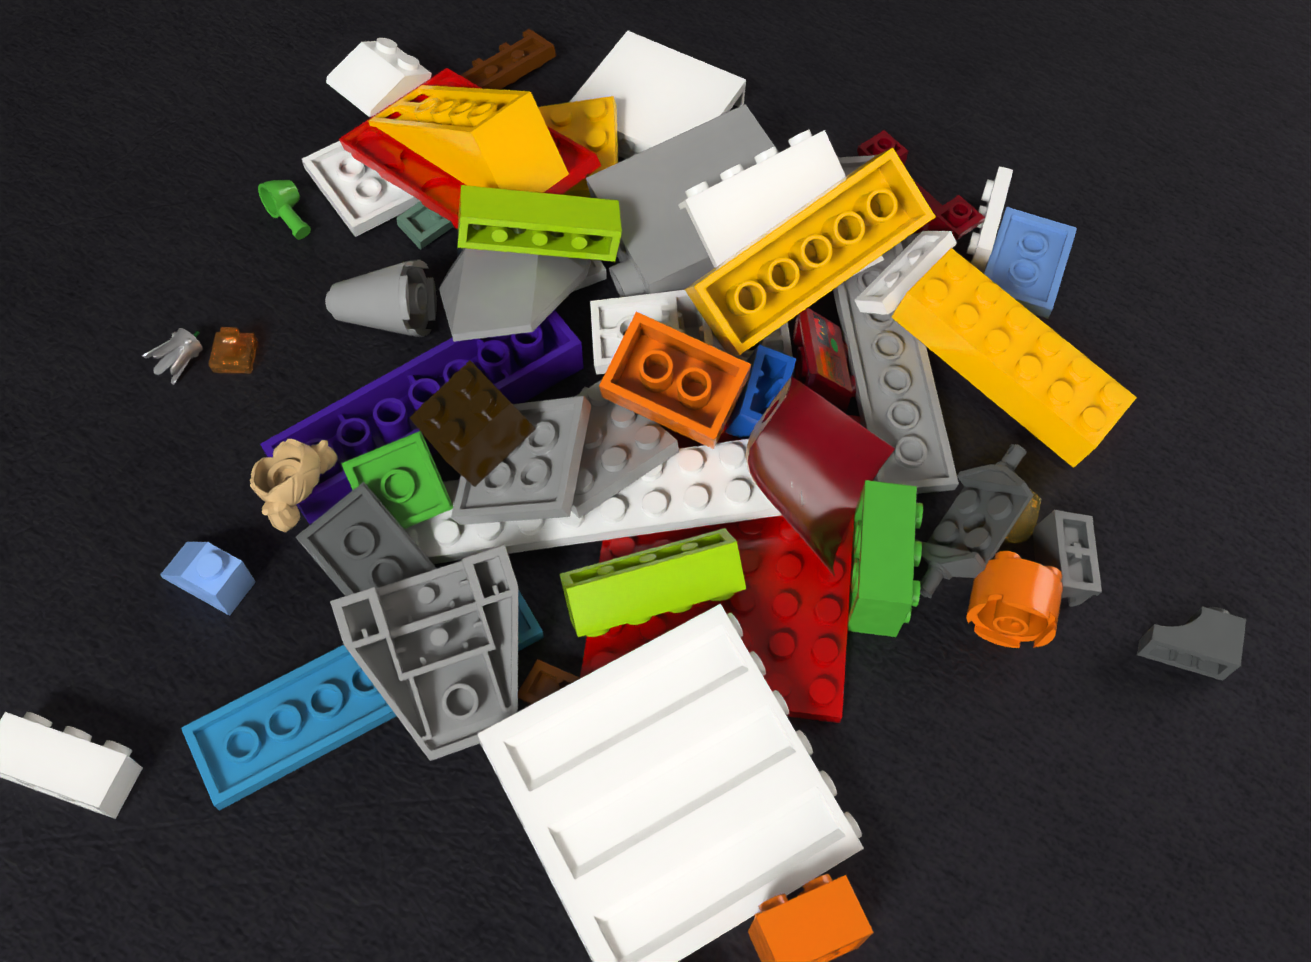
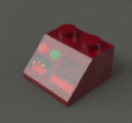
M806 308L797 315L791 344L793 358H796L794 378L842 412L847 413L850 399L856 395V381L854 375L848 372V348L846 343L842 341L840 327L811 309Z

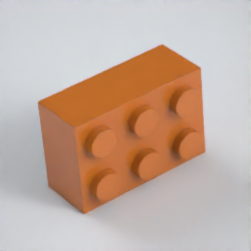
M636 312L599 388L603 398L714 449L749 378L751 364Z

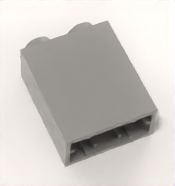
M746 104L586 177L591 198L619 200L622 233L617 257L620 263L610 267L609 271L620 297L684 290L714 269L686 208L680 210L678 204L688 199L685 193L688 189L704 181H707L710 188L722 182L720 174L738 164H741L743 169L746 170L757 164L754 159L755 156L775 147Z

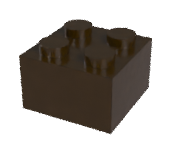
M470 360L409 417L446 462L474 487L536 429Z

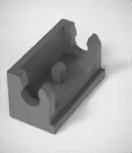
M1059 510L1052 511L1032 529L1035 562L1043 566H1053L1061 571V582L1063 585L1061 598L1068 597V604L1070 607L1082 604L1093 595L1098 596L1102 593L1093 517Z

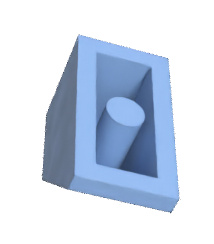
M186 542L160 574L163 579L229 616L256 582L243 561L209 542Z

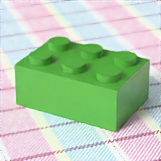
M865 480L854 515L847 631L897 637L903 623H909L912 606H918L920 581L913 580L914 567H918L920 564L922 543L921 541H915V528L919 529L921 526L923 504L916 503L917 486Z

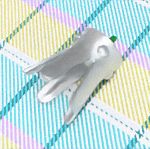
M179 328L177 332L172 333L170 340L145 353L142 357L149 358L153 356L156 359L162 358L154 367V374H162L171 367L170 372L173 375L171 383L174 385L189 360L197 357L199 352L203 350L202 345L196 339L199 331L192 335L187 330Z

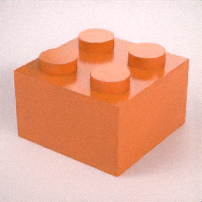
M829 874L822 875L803 885L804 891L789 901L785 894H780L758 906L760 912L754 915L755 918L748 933L761 962H829L859 948L874 933L846 875L833 881Z

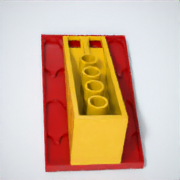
M445 68L339 138L344 150L351 153L354 159L378 172L381 178L419 199L425 207L451 221L457 229L461 185L559 195L564 194L587 177L586 174H591L601 166L595 153L545 124L530 91L483 89L448 68Z

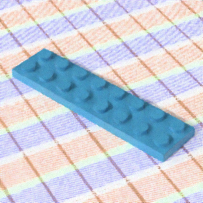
M518 589V651L543 639L544 635ZM342 645L185 725L181 729L212 803L218 810H221L396 717V714L347 648Z

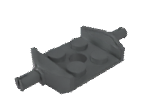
M1011 444L1001 461L997 462L996 465L989 464L960 471L957 475L964 488L927 543L921 541V557L928 564V570L920 581V594L922 596L931 598L943 578L948 580L952 577L976 578L978 574L985 570L988 561L992 560L1034 494L1025 481L1014 471L1026 455L1025 449L1020 445Z

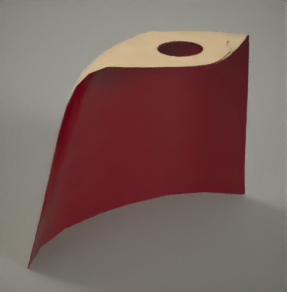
M791 376L754 426L748 440L745 458L748 471L755 484L835 576L833 570L835 555L845 530L856 510L865 480L873 481L895 448ZM801 491H802V496H803L804 505H801Z

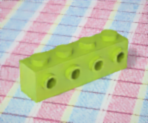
M461 185L458 213V248L603 261L616 260L622 233L619 200Z
M725 528L560 574L570 619L578 637L584 635L588 637L601 636L612 627L626 623L630 625L643 624L654 615L668 611L671 613L685 612L691 609L693 604L707 600H727L735 592L746 590L737 541Z

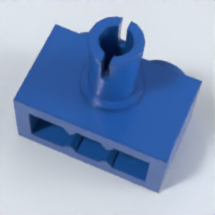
M760 344L746 360V362L751 364L749 378L727 421L725 433L741 439H749L756 423L792 376L796 358Z

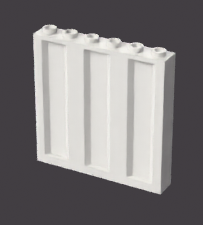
M721 604L478 733L479 742L592 962H678L759 913L760 909L758 906L761 903L780 894L787 896L864 849L859 841L862 833L857 822L850 813L842 812L834 798L837 795V790L833 781L825 771H818L810 757L813 754V750L807 737L800 730L795 732L786 716L789 714V709L784 698L777 690L771 691L763 677L766 675V670L761 659L754 651L748 652L740 638L743 636V631L738 620L732 613L726 614Z

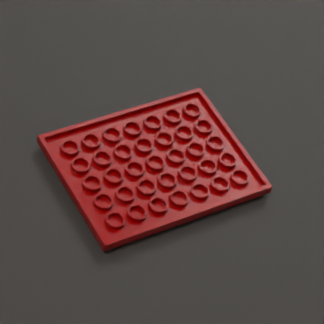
M848 415L860 424V416ZM660 425L677 440L679 448L703 445ZM725 425L717 443L743 439L725 433ZM855 512L835 555L833 566L835 576L782 515L603 540L599 563L725 528L737 541L746 590L735 592L727 600H707L693 604V607L685 612L671 613L668 611L652 616L649 621L643 624L630 625L626 623L610 628L607 633L601 636H587L580 678L721 604L726 614L732 613L738 620L743 631V636L740 638L748 652L754 651L761 659L766 670V675L763 677L771 691L777 690L784 698L789 709V714L786 716L840 723L843 712Z

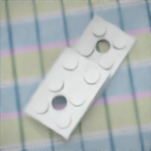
M685 290L590 301L596 375L606 373L624 337L622 334L628 329L636 312L725 352ZM788 322L759 341L765 347L793 357ZM747 350L735 357L746 362L753 351ZM795 368L793 370L792 377H795Z

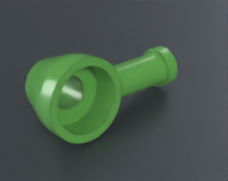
M271 180L258 186L260 199L267 212L274 218L281 217L292 230V234L296 239L305 238L310 233L311 228L292 209L300 200L295 184L291 180Z

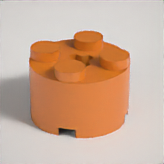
M997 552L995 558L988 561L985 570L974 578L966 617L968 624L970 621L975 624L974 632L981 638L1004 647L1020 648L1021 641H1034L1033 648L1050 643L1056 635L1062 597L1061 571L1053 566H1043L1033 561L1021 559L1015 552Z

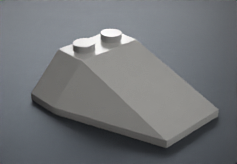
M464 248L447 272L439 288L453 341L533 332L587 277L591 259Z
M505 545L462 558V561L379 588L373 587L330 601L344 646L430 761L479 744L478 733L518 712L519 587Z

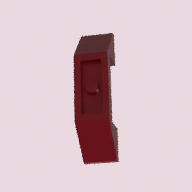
M885 130L859 145L857 149L859 156H872L894 148L904 166L908 155V150ZM913 180L935 215V218L916 230L915 233L932 230L951 231L955 240H958L984 222L985 217L960 195L942 205Z

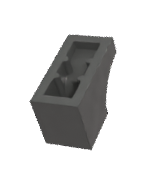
M1202 606L1185 625L1171 627L1154 624L1139 640L1137 655L1223 681L1241 666L1246 619L1231 615L1222 608Z

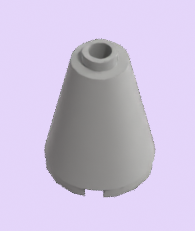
M409 260L336 282L331 286L330 291L327 292L325 302L327 310L338 321L414 337H424L430 334L432 330L426 329L428 321L435 320L437 296L433 277L426 278L423 269L428 268L425 262Z

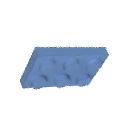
M1006 207L984 275L1034 315L1048 319L1053 310L1077 228Z

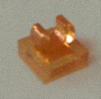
M221 327L220 332L215 334L209 360V366L212 371L216 373L251 374L258 344L255 334L240 333L238 328Z

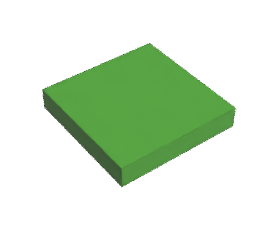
M421 431L341 463L352 490L365 482L404 529L453 509L451 499Z

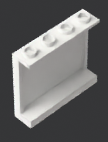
M627 31L570 102L614 96L617 105L618 156L627 159L729 112L733 105L738 107L744 105L746 79Z
M806 130L788 140L790 148L778 153L776 147H772L754 157L756 165L744 170L742 165L738 164L720 174L722 182L709 188L707 181H704L685 191L688 199L678 204L680 210L686 208L714 268L846 177L825 130L812 136L810 130ZM882 255L870 264H868L866 267L858 271L856 274L883 261L884 259Z

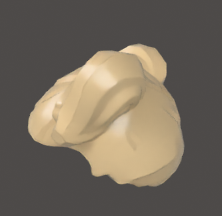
M287 439L286 442L282 441L274 449L273 457L261 458L253 466L250 487L265 501L262 507V514L268 515L272 526L276 529L287 532L297 525L300 519V512L296 504L305 500L312 493V490L319 482L320 474L330 470L337 462V454L328 446V441L321 440L319 444L309 446L294 439Z

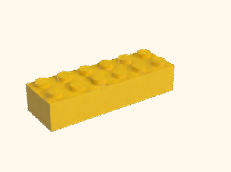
M891 148L867 161L684 290L725 352L732 356H738L935 218V215L894 148Z
M952 248L906 293L891 318L1073 468L1100 444L1137 398Z

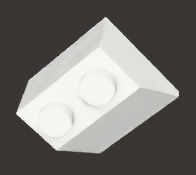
M378 38L377 41L361 42L327 76L326 83L367 116L372 117L429 80L432 73L420 65L418 59L400 50L394 41L387 38Z

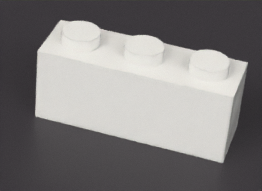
M7 712L4 713L0 720V778L116 819L143 767L130 758L131 749L110 740H106L104 746L90 742L92 739L91 735L71 726H66L63 732L50 728L53 724L51 721L31 712H26L23 718Z

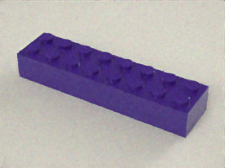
M555 310L533 332L456 342L453 341L452 337L260 443L266 457H273L274 449L282 441L286 442L287 439H294L309 446L319 444L321 440L328 441V446L337 454L335 465L324 474H320L319 482L312 490V493L305 500L296 504L309 525H311L353 491L341 463L419 432L420 430L409 417L469 360L512 404L525 403L583 369L582 342ZM423 435L431 455L437 454L438 451Z

